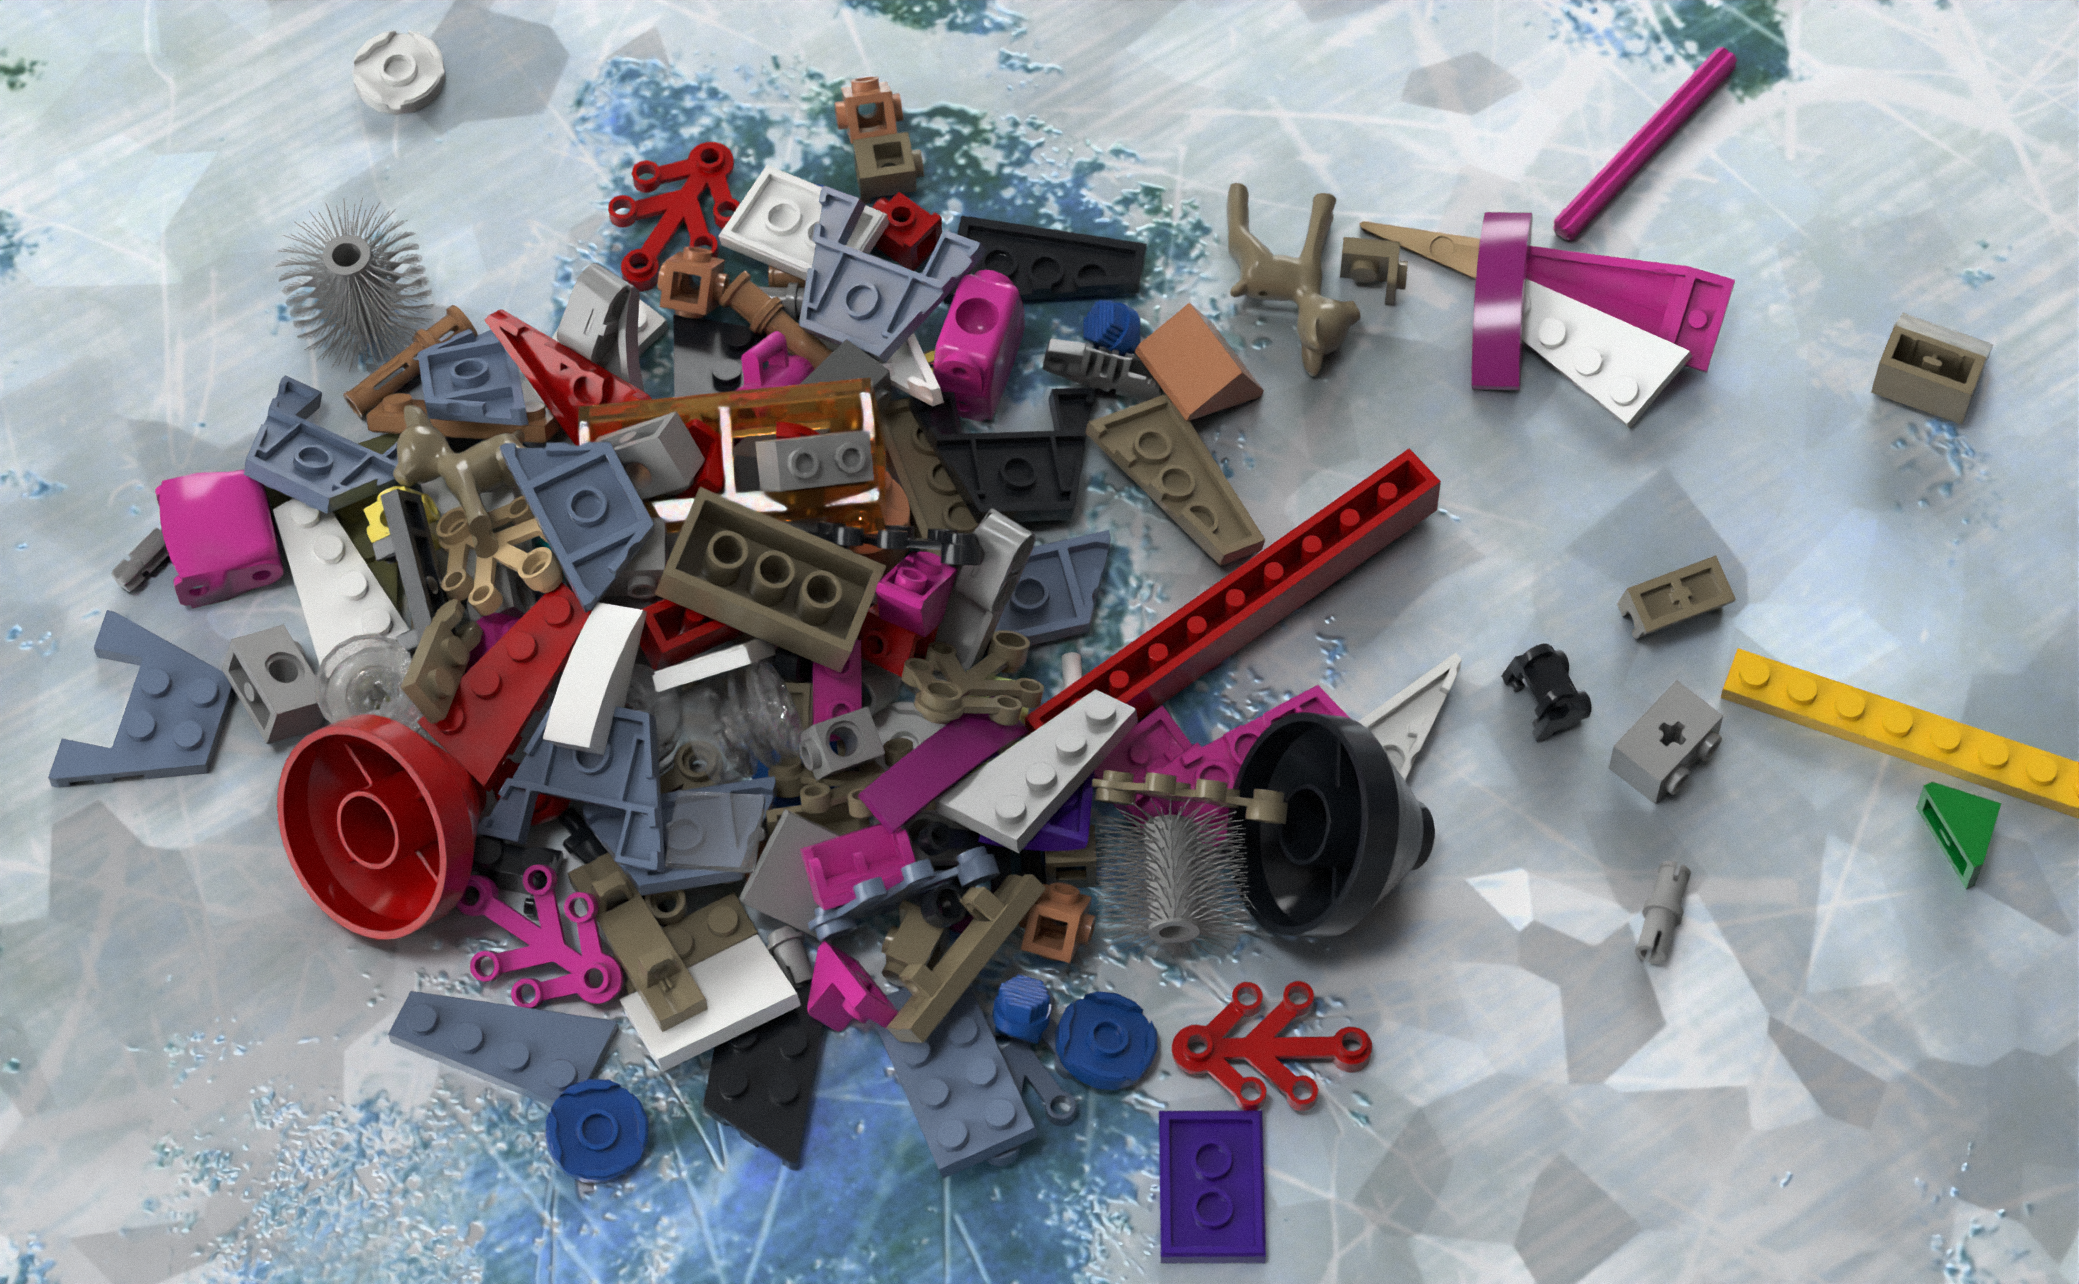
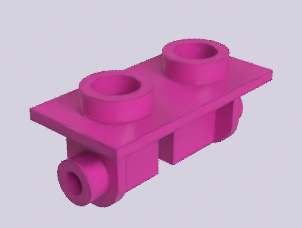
M861 640L855 641L841 673L813 661V725L862 709ZM831 734L829 738V742L842 740L839 736L834 734Z

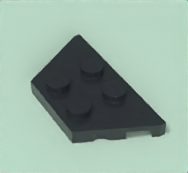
M811 984L795 989L801 1006L714 1047L703 1103L704 1112L724 1126L735 1128L739 1132L740 1137L755 1147L761 1145L782 1159L784 1166L796 1171L799 1168L825 1024L810 1016L807 1012Z

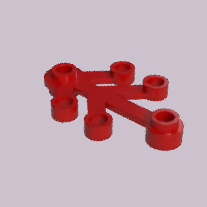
M704 142L694 147L688 159L661 166L649 160L640 161L632 169L634 187L640 192L650 193L657 190L660 184L687 179V181L680 190L634 201L629 196L619 195L609 202L608 212L610 221L613 225L620 228L629 227L637 220L664 214L641 249L630 251L621 262L622 279L635 286L639 292L648 291L657 285L660 272L658 258L683 221H685L691 239L689 246L700 247L708 245L711 247L712 257L718 258L717 239L708 232L698 199L706 187H709L715 203L713 206L714 222L719 228L724 229L732 216L723 217L720 214L726 210L735 212L740 205L736 199L732 198L726 181L734 169L733 154L728 147L718 142ZM707 160H717L712 164L705 163ZM647 173L654 175L649 180H642L639 178L641 175ZM621 208L630 210V212L624 215L615 213ZM637 264H646V266L641 269H636L633 267Z
M1294 981L1288 984L1283 992V1001L1245 1038L1225 1037L1244 1017H1252L1261 1010L1263 993L1260 987L1252 982L1238 984L1232 992V1001L1206 1026L1198 1024L1186 1026L1175 1035L1172 1042V1057L1181 1070L1193 1075L1208 1073L1235 1097L1237 1106L1243 1111L1259 1110L1264 1106L1266 1086L1257 1077L1249 1076L1244 1078L1226 1060H1246L1287 1096V1102L1293 1109L1308 1111L1317 1102L1318 1086L1316 1082L1308 1076H1296L1278 1059L1331 1058L1338 1069L1354 1073L1361 1071L1368 1065L1372 1052V1041L1369 1035L1357 1027H1345L1336 1032L1334 1036L1277 1037L1297 1016L1306 1015L1313 1007V989L1309 984L1302 981ZM1301 993L1306 996L1307 1001L1303 1004H1294L1290 1001L1289 997L1292 994ZM1243 994H1251L1255 997L1256 1002L1251 1005H1244L1239 1002L1238 998ZM1346 1040H1356L1360 1043L1361 1047L1356 1051H1349L1344 1048L1342 1043ZM1193 1042H1201L1205 1044L1207 1049L1202 1053H1194L1189 1050L1188 1046ZM1302 1087L1308 1089L1312 1095L1308 1099L1301 1100L1294 1096L1293 1091ZM1252 1088L1257 1090L1260 1096L1255 1100H1247L1241 1093L1245 1089Z

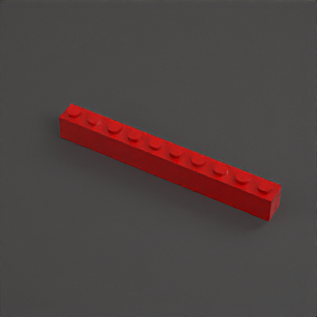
M1410 448L1025 716V727L1029 730L1026 736L1095 689L1136 708L1139 721L1437 511L1441 481Z

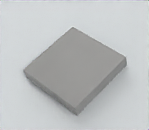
M785 809L739 900L747 906L817 937L816 932H810L808 922L816 918L814 910L820 906L814 901L800 849L842 835Z

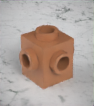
M876 76L860 77L851 80L850 87L841 88L843 101L834 102L838 130L847 129L851 144L855 139L897 134L896 122L903 121L901 98L899 93L892 94L887 81L879 82ZM875 103V109L871 114L864 115L858 110L859 105Z
M684 247L683 252H678L662 264L658 276V290L662 291L660 307L676 310L675 314L688 318H703L704 315L719 306L718 302L729 287L730 282L729 274H724L725 260L713 258L711 250L699 247ZM693 275L701 276L700 286L694 283Z
M1043 884L1046 888L1045 891L1019 922V927L1025 928L1021 950L1038 954L1049 960H1060L1070 963L1081 944L1088 946L1091 941L1096 923V916L1089 914L1092 897L1080 894L1078 888L1069 884Z

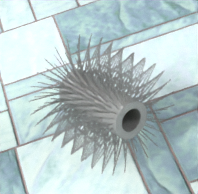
M344 198L345 231L337 208L342 236L339 235L329 211L336 238L325 221L324 223L332 237L325 226L323 227L319 222L318 224L330 237L331 241L323 235L327 240L326 242L312 228L310 229L316 235L308 231L321 240L326 246L325 248L322 245L319 247L307 238L305 239L309 242L299 237L296 238L300 240L291 238L312 246L317 252H319L316 249L318 248L323 251V254L310 253L300 247L297 248L303 251L291 248L293 250L280 251L306 254L318 260L307 261L297 256L306 262L297 260L299 262H282L285 264H278L275 267L287 265L316 267L305 272L300 271L302 273H285L293 275H281L284 277H279L283 280L295 276L312 277L310 280L305 278L307 282L301 281L304 284H288L296 286H285L288 288H283L285 290L282 291L290 294L300 287H315L311 293H307L308 295H292L300 297H289L292 299H286L289 300L286 302L290 304H299L298 306L294 305V307H304L292 308L295 310H290L295 312L296 316L302 313L304 314L302 317H304L310 310L312 312L316 309V312L317 309H323L322 312L312 319L294 321L296 323H293L300 328L301 326L305 327L312 320L317 321L320 319L321 321V319H325L323 325L315 330L304 333L306 336H311L309 339L320 329L325 328V331L328 326L331 328L332 325L336 324L331 331L329 328L328 334L315 342V345L341 329L337 340L316 361L327 351L329 352L334 345L336 346L338 342L340 345L345 333L343 348L339 356L344 350L343 357L350 341L346 356L347 360L353 334H355L351 365L358 343L357 367L359 346L361 351V335L365 361V335L368 372L367 341L375 364L370 334L373 336L384 363L376 333L385 347L386 345L380 334L386 344H389L394 349L386 339L387 336L382 334V332H385L393 341L385 329L400 343L402 342L396 336L409 343L390 330L386 322L391 327H393L391 325L393 324L399 329L404 328L417 331L400 325L396 320H394L395 322L389 320L388 316L390 318L393 316L397 319L400 317L410 323L413 322L407 319L429 322L421 320L427 318L399 315L393 310L402 312L399 309H403L415 315L406 309L418 312L413 309L422 310L418 308L433 307L428 305L435 304L418 306L396 304V302L402 300L410 303L405 299L415 301L410 298H427L420 296H430L425 294H432L426 291L414 295H402L400 293L402 290L408 293V291L404 290L405 288L412 290L407 287H424L418 285H427L422 283H429L420 278L410 284L395 283L404 276H421L416 274H424L418 272H425L422 270L426 269L415 267L418 265L415 263H421L414 262L422 260V258H419L422 257L415 254L412 256L413 254H411L408 259L406 257L409 254H407L401 261L400 259L397 262L396 259L389 261L402 251L419 249L416 247L418 245L410 244L406 247L404 246L406 243H404L397 251L396 249L394 251L391 249L389 252L385 251L394 242L414 234L410 232L407 234L403 233L396 240L392 241L391 239L388 243L386 241L385 244L376 246L385 235L400 226L399 220L388 231L386 230L384 233L382 231L378 238L375 237L371 241L375 230L386 219L384 217L380 223L378 221L373 230L372 225L366 237L373 214L368 220L369 213L362 229L365 218L364 213L360 232L357 236L362 198L355 226L354 204L351 235L349 233L347 210V235ZM367 227L365 237L362 239L361 236ZM401 264L415 265L406 273L392 272ZM307 298L319 299L310 307L300 306ZM348 330H349V331H350V336H349L347 342L345 343V340H346V337H347V333H348Z
M1170 797L1169 815H1164L1161 807L1163 815L1161 816L1153 801L1152 803L1159 814L1158 817L1154 818L1135 805L1147 816L1148 821L1119 810L1146 822L1145 824H1141L1131 818L1129 819L1134 822L1103 816L1133 823L1138 827L1124 826L1113 823L1116 825L1096 824L1135 830L1124 831L1119 829L1121 830L1120 832L1099 829L1100 831L1107 832L1093 833L1125 834V837L1118 838L1107 836L1111 838H1094L1106 839L1096 842L1107 840L1128 841L1121 844L1097 843L1104 846H1094L1107 847L1100 849L1106 851L1094 852L1104 853L1100 855L1118 852L1116 855L1125 854V856L1116 857V855L1095 857L1105 858L1097 861L1109 859L1128 860L1122 863L1115 860L1109 861L1118 864L1097 863L1107 865H1097L1095 867L1108 866L1105 868L1117 865L1124 867L1119 870L1101 868L1109 871L1095 872H1119L1117 874L1123 872L1127 874L1123 876L1106 874L1114 877L1096 876V878H1103L1097 880L1122 878L1127 879V881L1118 883L1098 882L1104 884L1096 886H1110L1102 888L1108 890L1095 891H1108L1103 892L1107 894L1114 891H1120L1116 894L1127 892V894L1119 896L1108 894L1112 896H1097L1106 897L1100 899L1114 898L1112 899L1113 901H1117L1115 899L1118 898L1129 899L1122 902L1117 901L1116 903L1100 902L1106 904L1096 905L1108 906L1103 907L1106 910L1096 911H1105L1101 913L1117 910L1120 912H1130L1123 915L1107 913L1115 916L1097 915L1103 917L1099 919L1112 917L1116 918L1111 920L1120 917L1128 918V920L1121 922L1100 921L1105 923L1097 925L1125 924V926H1131L1097 930H1108L1102 933L1114 930H1121L1119 932L1135 930L1126 934L1100 937V939L1115 937L1112 938L1113 940L1125 935L1136 934L1134 938L1113 944L1132 940L1129 942L1131 943L1138 938L1149 935V938L1123 950L1151 939L1142 951L1157 941L1163 942L1154 955L1155 957L1159 950L1164 948L1165 943H1172L1173 959L1174 943H1180L1182 949V942L1189 954L1190 952L1184 943L1191 940L1204 949L1197 942L1196 937L1226 948L1199 937V934L1206 935L1217 942L1219 941L1212 937L1240 942L1211 935L1207 931L1221 932L1232 935L1229 933L1248 934L1209 928H1244L1238 926H1251L1218 923L1222 921L1238 922L1234 920H1250L1242 919L1249 918V916L1233 919L1218 917L1222 915L1232 916L1229 914L1247 915L1242 912L1250 911H1240L1243 909L1240 907L1250 905H1242L1246 903L1227 906L1230 903L1225 905L1217 904L1224 901H1248L1243 900L1248 897L1231 899L1236 896L1231 897L1226 894L1246 895L1238 893L1249 891H1232L1228 893L1221 891H1224V888L1240 889L1234 887L1249 886H1238L1245 883L1232 886L1215 885L1220 882L1234 883L1230 881H1247L1240 880L1246 878L1231 879L1235 876H1225H1245L1240 874L1248 872L1233 873L1241 870L1234 868H1246L1248 866L1235 867L1244 864L1235 865L1230 862L1246 861H1236L1242 859L1229 860L1231 858L1225 860L1213 859L1226 855L1243 857L1236 854H1247V852L1234 853L1239 851L1234 849L1247 847H1237L1241 845L1234 846L1229 844L1245 843L1235 842L1245 839L1226 841L1233 837L1242 838V836L1233 835H1243L1246 833L1232 834L1235 832L1224 835L1217 834L1221 830L1246 828H1234L1241 826L1238 825L1228 828L1205 829L1218 824L1243 820L1206 824L1210 820L1233 814L1229 813L1214 818L1208 817L1203 821L1194 823V820L1217 809L1192 819L1201 810L1202 806H1200L1187 817L1180 816L1187 806V802L1182 810L1180 808L1178 815H1171ZM1212 830V831L1203 832V833H1200V832H1199V831ZM1223 836L1231 837L1223 841L1212 840ZM1223 843L1233 846L1222 848L1223 846L1216 847L1213 845ZM1115 846L1128 847L1127 849L1119 848L1121 850L1118 851L1107 850ZM1226 849L1233 850L1234 852L1220 854L1219 852L1221 851L1219 850ZM1224 862L1234 864V866L1223 867L1225 865L1216 866L1215 864ZM1221 869L1236 870L1229 873H1219L1222 871ZM1224 876V877H1228V878H1227V879H1217L1216 877ZM1114 885L1130 886V887H1126V888L1120 887L1121 889H1109V888H1107V887H1111V886H1114ZM1222 895H1225V896H1228V897H1230V898L1221 899V898H1217V897L1222 896ZM1116 904L1129 905V907L1119 909L1106 908ZM1228 907L1239 908V910L1231 912L1216 911ZM1203 924H1213L1211 926H1203ZM1135 926H1144L1143 928H1131Z

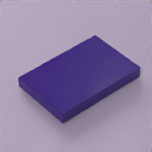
M1262 1110L1159 1111L1161 1263H1265Z

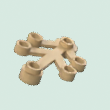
M523 496L517 497L508 505L487 512L493 523L491 525L492 529L512 522L515 526L494 533L498 540V550L493 556L488 558L477 556L474 580L466 571L469 550H475L464 509L456 507L449 510L437 523L436 533L439 536L438 542L449 553L447 573L441 582V588L451 600L455 598V600L463 601L468 598L469 603L481 616L494 613L503 602L502 594L494 586L497 562L517 571L530 589L540 591L541 593H549L555 590L563 580L562 568L549 548L539 547L526 553L514 547L516 544L540 536L547 542Z

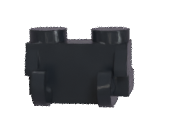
M1547 643L1536 645L1523 655L1515 656L1501 675L1505 685H1511L1514 692H1519L1525 688V684L1522 681L1525 678L1536 698L1538 706L1534 712L1538 718L1532 722L1535 728L1532 734L1537 742L1550 738L1557 730L1576 726L1579 720L1588 718L1592 710L1589 695L1584 690H1576L1568 675L1569 661L1566 654L1562 650H1554L1552 645L1550 646Z
M490 836L477 838L471 875L486 876L499 889L530 895V898H525L523 911L525 915L535 917L537 909L534 895L525 889L523 875L532 865H548L554 869L558 877L563 860V851L535 846L525 848L506 844L503 840ZM541 870L537 871L533 877V883L537 889H543L547 883V876ZM478 889L475 892V904L480 896Z

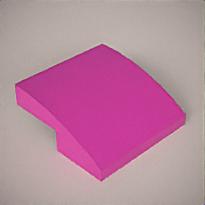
M1162 705L1143 718L1129 731L1095 769L1094 779H1103L1104 770L1134 774L1133 782L1143 783L1141 780L1146 773H1151L1160 767L1163 768L1198 747L1201 748L1198 742L1193 745L1190 743ZM1136 795L1135 805L1153 818L1158 817L1159 814L1152 801L1161 816H1163L1161 807L1163 814L1169 815V809L1158 798ZM1113 804L1119 810L1144 820H1149L1136 806ZM1119 811L1123 816L1126 815L1127 817L1141 824L1146 823L1140 819H1137L1133 816H1130L1126 813Z

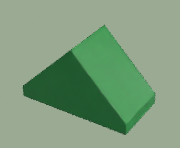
M1930 782L1923 785L1916 809L1965 889H1969L1975 886L1983 866L2001 803Z

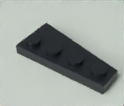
M961 215L957 234L980 242L986 249L984 256L968 274L974 275L979 270L999 272L1008 277L1014 286L1017 287L1021 300L1139 293L1147 255L1146 243ZM958 285L944 299V304L952 303Z

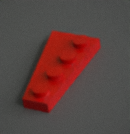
M563 582L555 590L545 593L461 678L445 719L431 724L423 716L417 722L440 746L459 760L466 770L488 792H490L499 778L496 774L508 754L512 756L522 741L521 733L534 712H540L548 699L549 694L547 691L559 672H564L572 649L593 611L590 610L585 613L576 595Z

